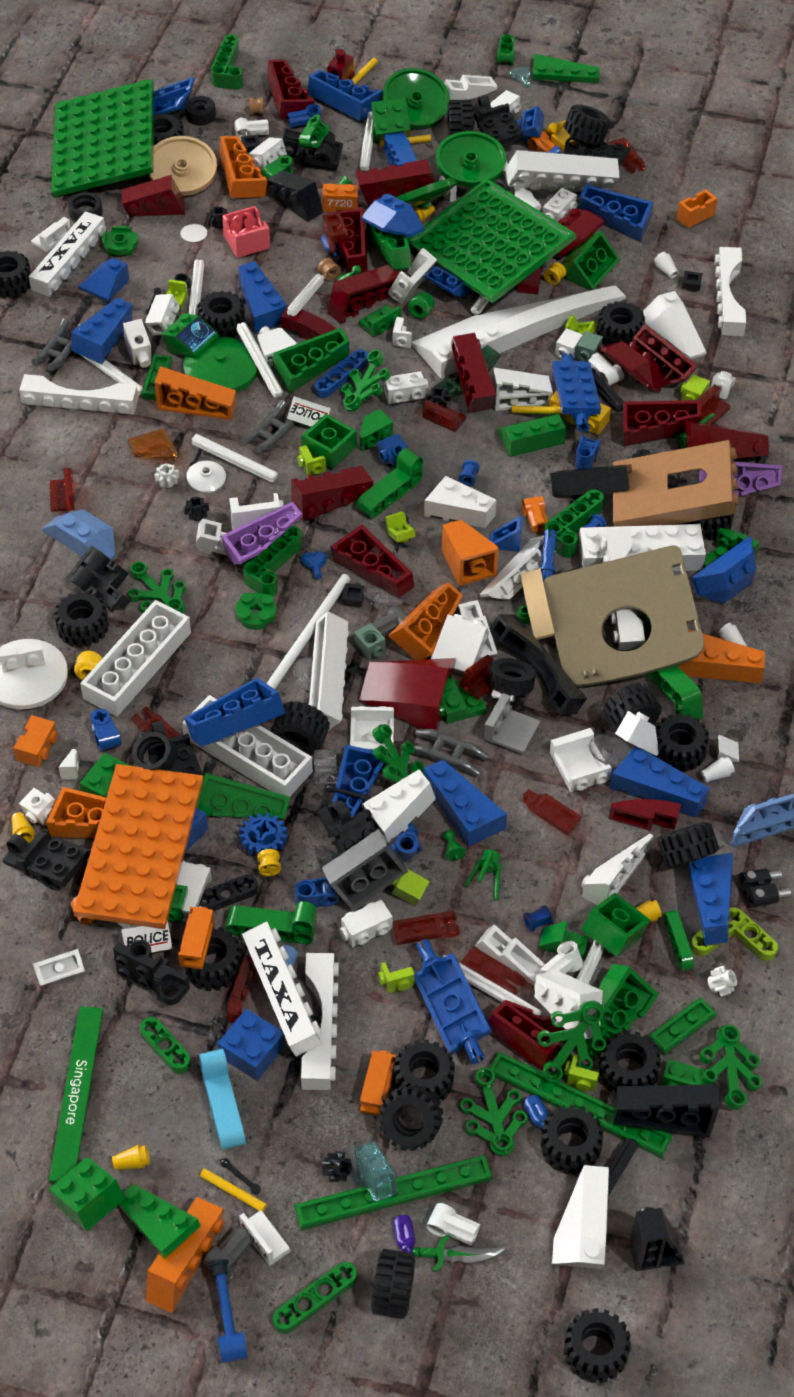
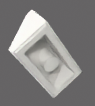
M78 949L33 964L40 986L85 971Z

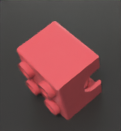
M256 206L222 215L224 237L237 258L270 249L269 227L265 221H263L262 226L260 213Z

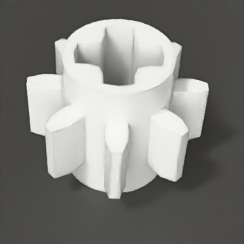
M163 464L156 468L157 473L154 474L155 482H159L160 487L170 488L174 484H178L179 470H175L174 465Z
M721 966L710 972L712 976L708 977V984L713 993L719 992L722 997L734 991V986L737 985V978L731 969L726 970L725 966Z

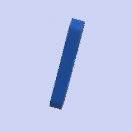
M363 349L355 350L317 380L314 384L315 395L320 398L330 396L351 379L349 373L353 369H358L359 371L364 369L369 364L367 360L368 352ZM345 367H352L353 369H351V370H344L343 368H345ZM332 377H339L340 379H339V380H332L331 378H332Z

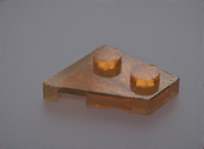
M165 428L128 439V445L135 458H178L177 451Z

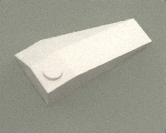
M583 1166L554 1236L553 1265L603 1269L605 1264L609 1167Z

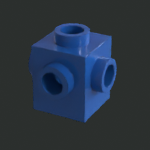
M400 434L389 436L376 443L380 459L384 464H392L393 466L396 465L398 454L404 448H407Z

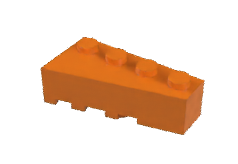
M160 366L154 382L157 410L232 420L237 406L236 390Z
M449 582L436 588L388 636L415 660L425 659L433 655L447 615L453 616L463 595Z
M196 1197L187 1213L198 1218L201 1226L165 1259L159 1253L147 1272L146 1302L172 1314L203 1257L210 1250L216 1234L219 1235L225 1224L223 1208L199 1197Z

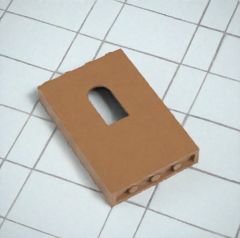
M726 440L613 462V466L632 464V472L628 474L630 489L613 491L614 526L675 525L736 514V505H739L738 494L735 493V490L738 489V481L735 477V474H738L737 465L734 462V459H737L735 447L732 448L730 441ZM694 470H703L707 473L706 479L699 484L668 489V475Z

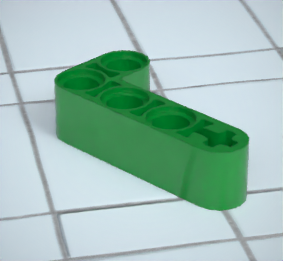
M234 34L226 35L223 38L211 67L212 84L218 88L238 90L243 87L242 69L234 66L239 55L238 36Z
M404 448L397 456L396 469L362 494L356 502V508L370 518H376L421 481L423 476V459L408 448Z
M595 489L588 491L545 524V530H549V538L551 537V530L557 532L555 551L560 556L571 558L576 554L578 538L575 533L589 523L590 517L593 514L600 515L602 512L604 495L601 491Z
M292 525L259 555L245 563L243 572L246 586L257 593L269 594L273 597L277 594L278 584L275 572L302 548V531L299 527Z
M677 665L647 673L674 702L675 716H677V713H682L683 716L691 715L693 719L695 717L699 720L703 719L701 691Z
M310 902L297 903L295 912L231 906L225 930L226 932L229 930L234 936L243 937V933L268 922L271 929H277L281 942L311 944L316 929L317 908Z

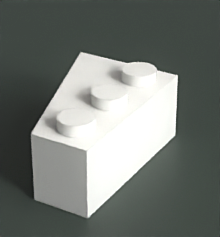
M493 367L492 384L496 392L495 402H493L495 411L511 410L512 406H549V399L553 395L549 376Z
M445 476L425 499L424 517L430 518L433 515L442 517V520L449 521V519L463 520L468 525L486 528L496 515V499Z
M417 770L363 803L365 810L369 809L372 813L368 817L369 820L373 819L377 829L390 844H394V839L401 832H405L409 828L408 824L415 817L418 818L436 798L430 782L420 770Z

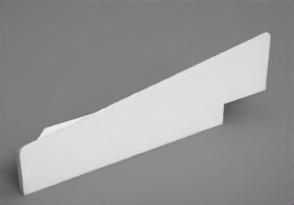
M544 536L532 538L479 595L481 597L502 600L511 599L523 587L521 573L539 569L542 565Z

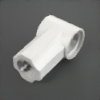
M238 118L234 122L235 133L240 141L241 136L269 135L267 119L248 121L245 118Z
M597 352L588 360L591 368L596 370V373L608 386L623 380L624 374L619 365L613 366L602 354Z
M573 941L560 944L557 948L558 954L538 972L541 974L560 971L566 974L567 972H575L581 969L583 960L577 944Z
M437 1203L426 1228L436 1236L444 1237L449 1235L472 1246L477 1237L480 1224L456 1214V1211L446 1204Z

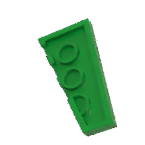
M534 53L532 75L534 80L599 83L600 67Z
M205 773L197 808L205 812L207 816L249 817L252 815L257 818L258 813H261L262 817L269 813L270 818L277 815L278 819H285L291 797Z
M135 1184L123 1192L125 1200L118 1205L131 1222L137 1225L138 1230L149 1239L151 1245L158 1249L164 1259L201 1226L198 1218Z

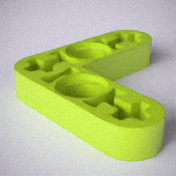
M735 907L731 908L730 917H736L738 921L732 920L729 923L728 938L734 935L761 960L770 961L774 959L778 950L776 941L742 910ZM700 930L692 938L691 950L697 956H706L722 943L701 945L699 947L698 942L700 944L704 943L702 930ZM752 930L756 933V937L748 938L744 932ZM763 947H764V948L770 947V948H771V951H769V950L764 951V950H763Z

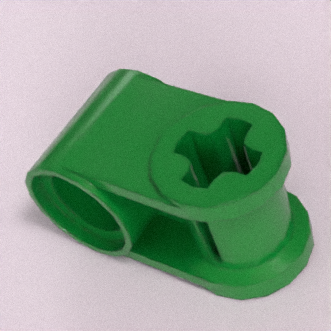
M506 34L501 36L497 53V64L502 62L514 65L515 38L512 35Z
M320 115L312 116L299 137V144L304 148H318L330 131V126L321 120Z
M287 155L280 156L272 163L263 167L261 175L268 179L282 170L294 174L291 168L292 158Z

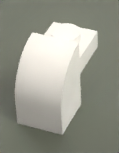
M206 519L200 521L197 530L196 547L201 552L208 555L212 552L227 555L221 537L226 534L221 532L222 523Z

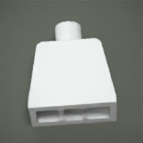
M142 319L123 323L124 344L134 365L140 364L141 367H148L151 364V344Z
M265 326L260 329L257 335V345L269 367H273L274 352L297 344L282 328L270 330L269 327Z

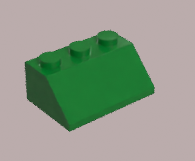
M600 230L575 248L561 264L565 267V276L570 282L591 291L594 290L621 259Z
M554 414L498 427L497 432L510 457L564 444L566 426L560 415Z

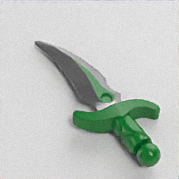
M447 1235L439 1241L437 1248L420 1247L419 1249L414 1247L412 1253H414L415 1257L420 1255L421 1258H437L438 1263L433 1267V1272H437L443 1266L444 1260L451 1263L455 1261L463 1263L484 1261L498 1255L505 1250V1247L472 1248L457 1245L452 1248H445V1243L450 1239V1236Z

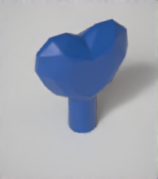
M323 551L304 553L301 556V562L313 570L314 579H321L320 568L327 560L326 553Z

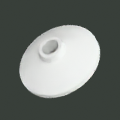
M213 461L197 462L187 471L189 486L201 493H211L219 490L226 480V473L223 467Z

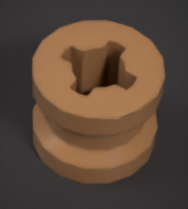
M249 98L250 115L255 113L264 115L263 98Z
M325 258L319 263L318 271L324 275L326 280L332 281L340 274V267L334 264L331 258Z

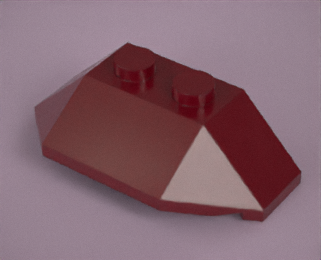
M578 208L570 210L558 223L573 231L576 239L553 257H563L566 255V252L574 250L583 244L604 224L602 216L588 210H579Z
M646 324L632 338L633 342L640 346L639 350L641 352H648L654 357L652 360L658 363L662 388L686 381L698 367Z
M621 341L597 349L599 353L616 365H619L621 369L651 391L660 393L662 390L658 363L652 360L654 357L648 352H641L639 350L640 346L636 343Z

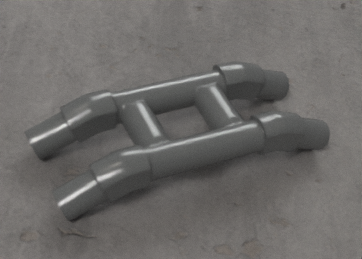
M62 319L54 336L45 348L31 360L34 366L43 363L48 356L56 358L48 365L50 371H54L64 364V361L72 352V339L63 338L69 324L68 320ZM56 344L65 346L62 352L53 350Z
M280 400L270 415L255 430H252L240 439L243 445L252 443L260 436L266 439V441L258 445L256 451L262 453L270 450L297 423L290 419H287L285 423L277 420L283 413L282 411L287 403ZM270 425L278 428V430L274 434H271L265 430Z
M417 729L415 732L416 737L434 740L435 743L432 749L426 745H414L415 751L412 754L431 757L440 761L444 760L448 764L457 766V768L469 772L475 777L479 775L481 770L473 766L466 759L460 758L463 751L465 750V752L477 756L483 761L489 755L474 743L459 740L434 729ZM444 743L456 747L452 756L440 752Z

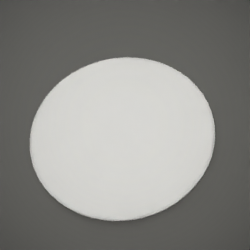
M190 224L181 230V237L189 242H198L207 236L206 228L199 224Z

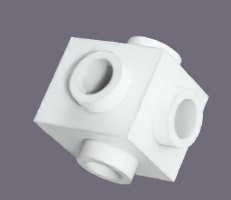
M33 788L19 804L26 814L25 817L31 823L35 824L37 822L45 827L56 800L49 793L43 794Z

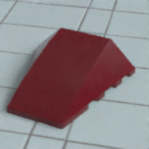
M456 658L369 662L359 701L370 707H393L394 718L404 720L419 729H434L438 731L441 720L439 710L447 680L452 678Z

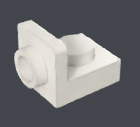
M396 317L393 329V346L411 348L412 333L407 331V326H404V318Z

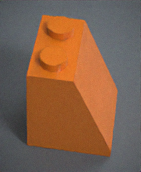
M463 520L443 525L442 553L459 586L497 576L499 552L497 545Z

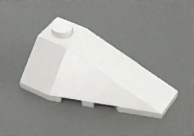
M675 291L657 296L643 310L645 316L644 324L657 332L663 339L672 343L686 357L694 359L706 355V350L690 316Z
M649 833L596 868L591 876L587 875L581 884L583 887L582 897L599 905L612 894H617L651 849L654 835Z

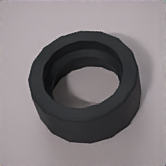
M88 192L78 193L72 196L68 202L69 215L75 223L85 212L77 210L83 206L94 207L86 212L102 217V202L96 194Z
M149 732L141 736L136 741L132 752L134 763L138 767L149 770L169 771L173 767L177 756L175 745L165 734L159 732ZM156 743L164 744L166 749L163 758L153 765H147L144 762L146 750Z

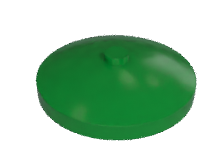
M406 68L395 72L388 78L384 85L382 101L406 98L410 128L427 129L439 124L445 118L450 95L443 81L433 73L418 68Z
M463 131L448 136L440 143L436 152V166L445 179L454 177L456 184L459 186L476 187L486 178L494 182L502 175L506 166V153L503 146L492 136L476 131Z
M452 177L426 185L396 198L410 204L412 208L421 206L424 209L431 206L432 201L449 192L457 184L455 178Z
M217 337L196 357L185 356L183 362L184 374L236 390V393L249 387L255 381L259 372L244 342L228 337Z

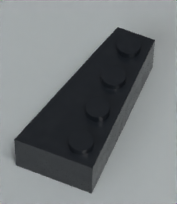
M719 1084L617 1086L613 1101V1125L710 1138L720 1108Z

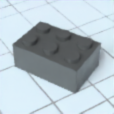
M376 830L322 867L329 884L352 910L408 872L400 855L379 830Z

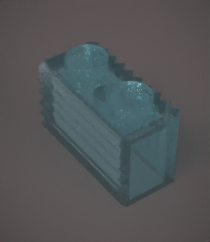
M374 1141L355 1148L357 1172L361 1175L374 1201L396 1195L395 1172L377 1142Z

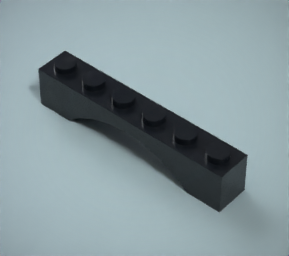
M499 614L489 628L493 636L500 644L510 649L535 668L536 674L545 686L548 701L559 714H577L587 700V697L516 614Z

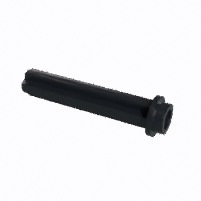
M592 368L597 391L617 411H623L624 401Z
M625 1139L609 1166L608 1197L638 1148V1144L634 1139Z

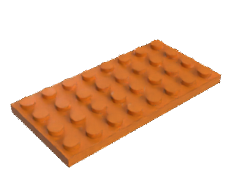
M116 764L74 908L75 917L161 929L166 928L204 782L203 775L149 770L143 767Z

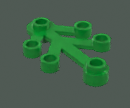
M376 349L368 354L367 360L370 362V365L362 380V374L358 369H353L349 373V377L357 389L353 393L354 388L349 383L341 388L342 393L346 396L343 403L347 411L358 410L363 400L372 394L378 396L383 392L382 386L376 382L379 380L387 381L391 377V373L387 368H383L372 377L376 367L384 363V356L380 350Z
M138 561L131 565L132 577L136 580H141L151 590L130 589L128 597L131 602H137L141 598L161 600L163 604L184 614L185 604L181 598L182 594L186 591L185 582L176 581L173 584V598L168 595L170 582L174 579L173 570L167 568L161 572L162 582L160 587L147 574V566L144 562ZM148 600L142 601L140 603L141 612L144 613L152 603Z
M380 724L373 729L372 734L377 742L384 743L386 747L379 745L373 750V753L378 760H382L388 765L383 769L384 776L397 783L409 776L407 773L409 755L415 751V748L411 742L406 741L400 746L401 755L399 757L391 740L392 729L387 724ZM419 760L414 761L409 766L410 774L417 770L424 771V766Z
M591 1000L585 1002L580 1010L568 1013L555 1011L551 1014L553 1026L560 1028L565 1023L579 1021L575 1028L553 1033L547 1030L539 1032L538 1042L543 1047L566 1040L554 1060L547 1062L543 1066V1075L548 1082H558L562 1078L563 1071L561 1066L576 1045L579 1054V1067L591 1069L593 1061L588 1054L584 1036L589 1025L593 1035L591 1038L592 1048L596 1051H602L606 1047V1041L601 1034L599 1025L604 1016V1009L599 1002ZM589 1009L596 1010L592 1015L587 1013ZM557 1016L562 1017L560 1022H555L554 1019ZM548 1036L549 1040L544 1042L541 1041V1038ZM597 1040L603 1041L599 1046H596L594 1043ZM584 1059H588V1060H589V1063H588V1064H586V1065L581 1064L582 1060H584ZM550 1067L556 1068L554 1072L548 1071Z
M728 1024L718 1029L716 1033L717 1040L711 1046L705 1047L699 1054V1059L702 1063L710 1064L719 1050L724 1047L725 1056L711 1069H706L703 1072L701 1080L704 1084H714L718 1075L726 1069L729 1093L725 1097V1102L729 1109L739 1110L747 1102V1096L744 1091L739 1089L737 1072L747 1080L746 1086L750 1091H757L762 1086V1079L758 1075H754L750 1070L756 1069L760 1064V1059L739 1041V1030L735 1026ZM735 1051L744 1058L743 1063L735 1056Z
M483 1067L476 1073V1084L483 1089L488 1111L474 1104V1101L470 1098H464L460 1102V1111L464 1115L473 1114L492 1125L494 1133L481 1127L477 1120H469L466 1123L465 1131L471 1137L479 1136L489 1142L491 1150L496 1155L507 1156L514 1150V1135L520 1127H524L527 1123V1114L521 1110L516 1111L513 1114L511 1124L505 1132L502 1123L511 1109L520 1104L522 1095L519 1090L511 1089L507 1093V1099L498 1110L492 1088L495 1082V1073L492 1069ZM486 1078L489 1082H482L481 1080ZM516 1095L518 1099L512 1100L510 1096ZM469 1104L471 1105V1108L466 1109L463 1107V1105ZM516 1117H523L524 1120L517 1121ZM476 1126L477 1129L472 1131L469 1127ZM505 1143L506 1147H499L498 1144Z

